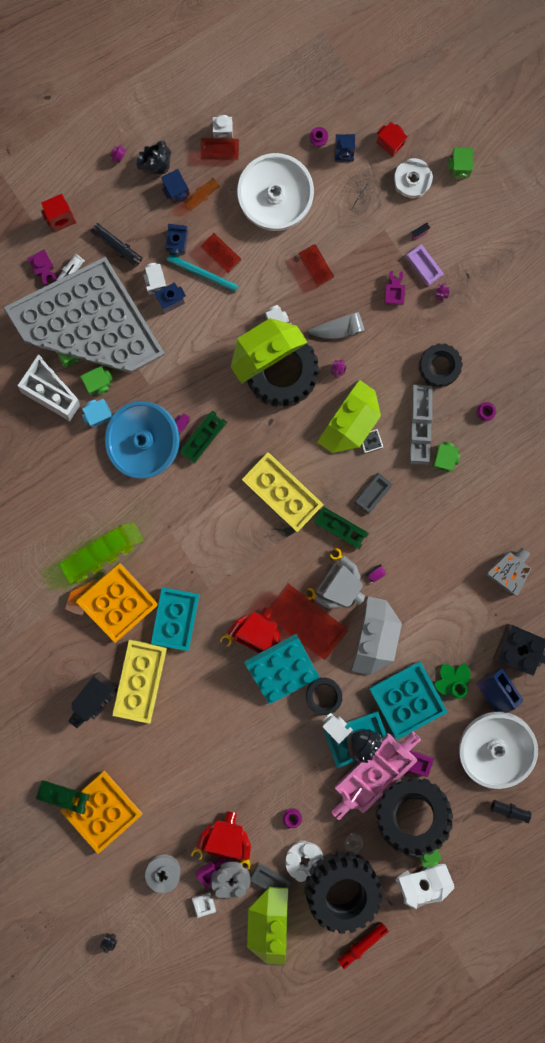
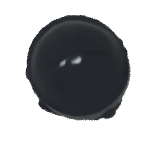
M163 140L150 147L145 146L144 152H139L136 166L147 175H163L170 168L171 150Z
M358 729L350 732L347 736L348 755L359 763L371 761L373 755H375L382 744L380 734L378 732L375 733L371 729Z

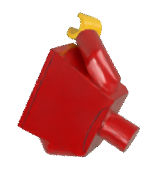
M264 607L261 614L252 612L251 615L246 614L238 618L228 629V634L220 639V642L224 638H228L229 644L226 647L235 641L258 654L280 643V633L276 629L277 623L271 620L274 611Z
M226 811L224 822L216 820L215 824H209L200 833L191 856L193 857L195 852H199L201 855L199 860L202 859L204 853L239 861L240 864L246 863L249 870L251 843L247 833L243 831V826L235 824L237 813Z

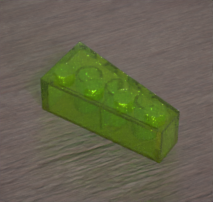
M134 521L122 524L59 563V566L70 584L76 581L80 584L88 579L87 575L92 572L93 574L100 572L104 569L103 566L108 563L110 565L119 560V556L122 554L127 555L134 551V547L145 540Z

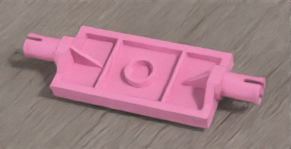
M412 731L400 743L387 733L382 738V744L375 755H373V759L371 761L368 760V763L358 762L335 785V789L343 798L332 809V814L335 817L338 815L337 819L341 820L350 809L356 808L362 813L366 812L383 795V791L386 788L389 789L393 782L397 781L417 762V758L409 751L421 741L418 735L415 736V732Z

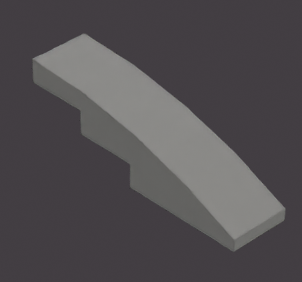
M413 385L410 464L429 465L432 386Z

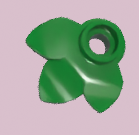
M463 663L455 669L451 665L442 664L440 669L442 679L434 683L436 689L442 694H451L457 699L465 697L468 693L467 683L471 678L468 666ZM457 685L461 686L460 692L455 691Z

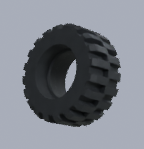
M305 344L289 354L298 361L300 366V375L291 386L276 387L270 384L264 375V370L247 380L248 386L256 398L261 399L266 405L268 403L276 408L278 406L288 408L290 405L295 406L300 401L305 400L313 391L319 373L318 358L314 354V349L311 345Z
M405 777L401 778V781L398 783L396 781L393 782L389 789L386 788L383 791V797L379 798L377 803L379 806L376 809V822L381 835L395 851L410 857L411 855L423 857L425 854H433V851L440 849L445 840H448L453 826V814L447 796L440 790L439 786L435 783H430V780L425 778L421 780L418 777H412V779ZM409 799H421L432 809V825L421 835H408L397 824V810L402 803Z
M336 851V855L329 853L326 855V859L322 860L320 858L316 861L317 866H312L309 870L311 876H307L305 881L306 900L312 916L318 921L320 926L327 927V930L331 932L338 930L339 934H345V931L348 930L350 933L356 932V928L360 927L363 929L366 927L365 923L368 921L372 922L375 918L374 913L377 914L379 912L380 906L378 903L381 904L383 898L381 894L382 886L371 864L365 861L359 854L355 857L354 853L347 851L346 854H343L342 851ZM343 879H353L360 883L358 894L350 902L333 904L326 900L327 892L334 883Z

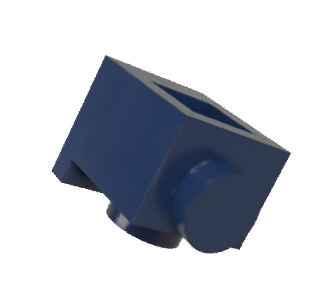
M336 134L335 162L354 161L355 134Z
M168 224L165 248L169 254L179 256L180 253H186L189 233L187 226ZM175 237L180 239L179 241L174 242L173 238Z

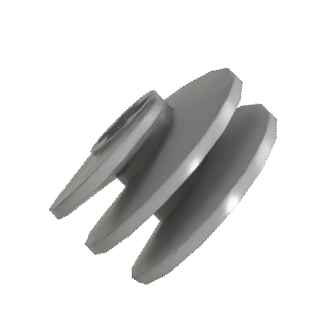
M166 854L154 857L148 863L145 871L147 885L157 893L172 891L180 879V865L174 857ZM161 871L166 872L164 877L160 876Z

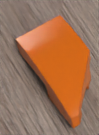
M93 579L72 590L65 610L83 616L85 611L76 603V599L96 583L97 580Z

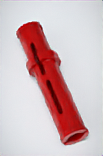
M381 921L380 924L355 945L349 946L350 949L337 959L339 965L344 970L356 959L362 958L361 955L389 933L383 922Z

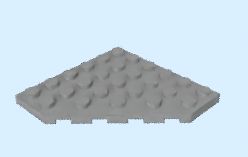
M106 257L4 307V311L26 344L129 373L146 366L165 354Z

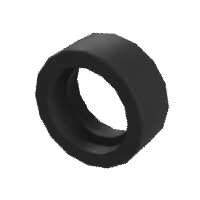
M327 677L318 678L308 685L306 701L314 713L329 715L330 713H335L340 708L343 701L342 691L334 680ZM328 685L334 690L335 700L331 706L322 708L314 703L313 692L318 686Z

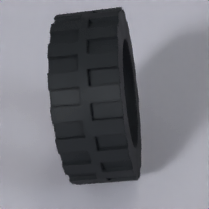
M445 343L432 345L423 353L419 361L421 377L433 387H446L452 384L461 374V368L463 367L462 357L453 346ZM438 356L447 358L450 363L449 371L443 375L436 374L431 368L432 360Z

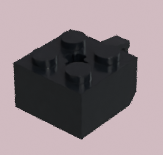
M507 624L493 659L534 676L537 667H540L542 663L545 664V638ZM518 647H522L523 652L517 651Z
M100 672L94 675L72 702V710L74 712L68 722L75 728H78L85 721L87 722L91 718L94 720L104 710L102 705L104 703L107 705L117 694L114 690L118 686Z

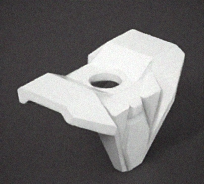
M437 864L434 867L427 866L414 874H410L407 870L395 880L403 894L404 904L414 910L425 904L443 901L454 889V884L446 864ZM420 880H424L428 884L427 891L421 889L419 885Z

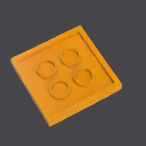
M120 562L76 599V603L114 643L158 606L155 599Z
M105 770L81 791L90 794V799L85 805V814L65 808L60 810L97 854L103 851L143 814ZM78 797L76 798L75 805L78 804Z

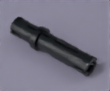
M99 223L94 225L99 232L92 228V234L118 252V256L124 257L135 267L140 264L135 259L141 262L143 257L133 251L129 244H124Z

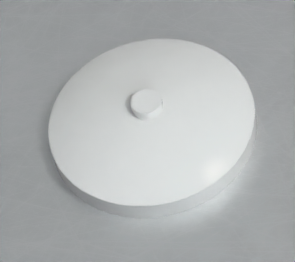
M281 153L262 155L249 163L240 176L238 201L241 210L249 221L262 229L281 231L292 228L306 217L312 206L314 185L311 175L306 167L292 156Z
M491 712L479 716L466 727L459 742V757L464 770L475 782L488 788L503 789L517 785L529 776L537 762L538 744L531 728L521 718L510 713Z

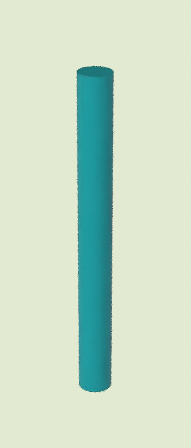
M171 254L168 255V262L229 290L237 291L239 285Z

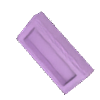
M422 244L405 256L427 286H430L444 275Z

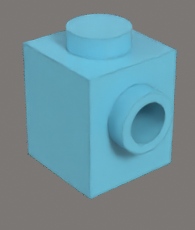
M104 399L99 401L92 400L86 403V407L82 408L85 413L82 414L86 425L90 424L93 428L110 421L113 416Z

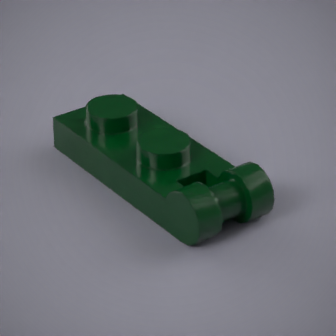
M212 410L179 452L195 464L228 422L225 419L221 420L217 413ZM211 422L217 425L214 430L208 426Z
M324 506L314 521V524L359 550L362 547L363 539L369 535L367 531ZM353 531L358 533L355 540L350 538Z
M41 780L36 799L85 814V805L90 799V794ZM78 797V804L75 805L76 798Z

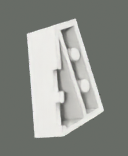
M38 354L18 384V388L22 394L71 421L80 407L79 401Z

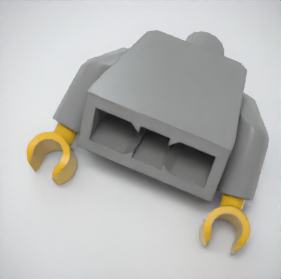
M335 548L339 556L333 557L330 554V558L336 562L316 592L312 588L307 589L312 591V597L310 598L306 595L304 597L307 600L314 599L316 603L326 608H341L343 605L349 607L353 601L359 605L364 601L365 595L359 592L363 584L359 581L361 576L358 568L346 556L343 557L341 555L340 549Z

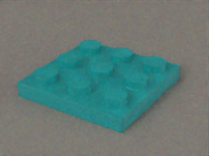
M297 634L244 661L269 705L320 678Z
M421 661L369 687L397 740L448 713Z

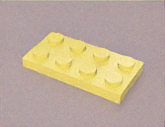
M269 452L242 479L296 532L324 505Z
M129 640L112 716L151 723L167 647Z

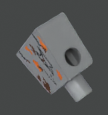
M520 548L516 555L506 552L484 574L510 594L518 596L531 571V567L524 563L530 556V553L523 548Z

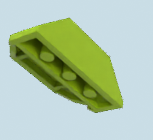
M269 318L237 338L231 368L242 384L308 342L298 326Z
M359 380L317 443L331 453L359 448L381 417L375 390Z
M268 887L248 908L247 948L266 964L286 965L288 888Z

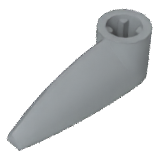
M357 312L311 328L308 332L309 335L320 338H342L360 334L365 331L360 313Z

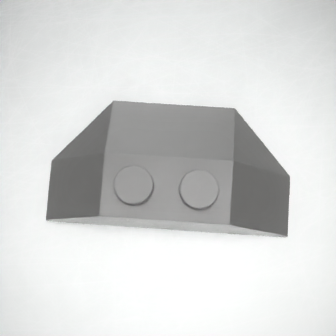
M367 596L351 669L353 672L372 675L394 662L402 623L387 600Z

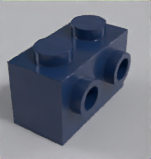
M503 668L486 674L477 683L480 691L495 712L508 713L515 710L523 701V698Z

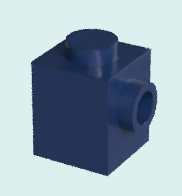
M179 169L161 177L164 185L162 190L167 199L171 198L173 204L175 202H183L188 198L187 196L190 195L189 188Z
M175 282L155 292L156 298L165 314L185 304L183 298L186 295L182 287H177Z

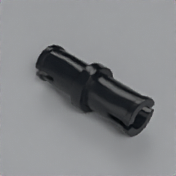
M493 800L491 803V812L504 815L507 819H516L525 823H529L531 820V811L518 808L515 804H506L497 800Z

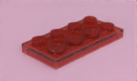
M289 583L286 584L264 612L266 616L292 636L297 634L301 643L324 660H326L349 631Z

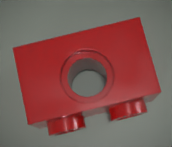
M63 194L41 202L43 210H40L48 226H53L56 232L77 223Z

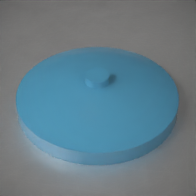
M136 401L126 404L112 416L106 429L105 446L111 462L120 472L133 478H151L163 473L173 463L179 449V431L175 420L166 409L155 403Z

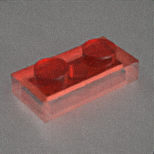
M201 138V159L239 160V139Z
M215 233L201 245V249L228 274L241 262V258Z
M316 244L299 252V257L317 287L334 278L332 271Z

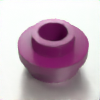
M322 127L312 129L309 136L310 142L317 147L325 145L328 141V132ZM316 134H321L323 137L319 139L316 137Z
M121 144L119 147L114 146L110 153L113 163H120L126 152Z
M446 283L437 285L436 300L444 302L445 299L449 298L450 288L446 287Z
M344 360L334 361L331 375H334L335 378L339 379L340 376L345 374L347 366L344 365Z
M484 402L477 407L476 414L480 420L490 421L495 417L496 409L493 404ZM483 409H487L489 414L484 415Z
M290 808L284 812L283 822L288 828H296L302 822V815L299 810ZM295 815L296 819L294 821L289 820V816Z

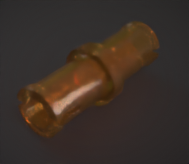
M212 177L201 188H196V192L183 202L192 211L203 200H208L207 197L220 188V185Z

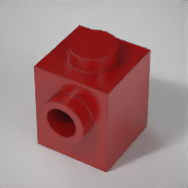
M390 122L387 126L383 125L379 129L376 143L394 157L406 144L408 136L399 125Z

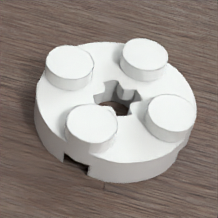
M411 158L401 163L394 175L396 191L407 198H421L424 196L433 180L432 171H430L426 162L416 158ZM412 174H415L416 179H418V181H415L414 183L410 182V179H408V177H411Z
M302 840L290 846L286 854L285 864L289 874L297 881L303 882L306 881L307 876H311L309 870L312 866H317L316 861L320 858L324 860L321 849L316 844ZM302 856L305 858L309 857L308 865H301L299 863Z

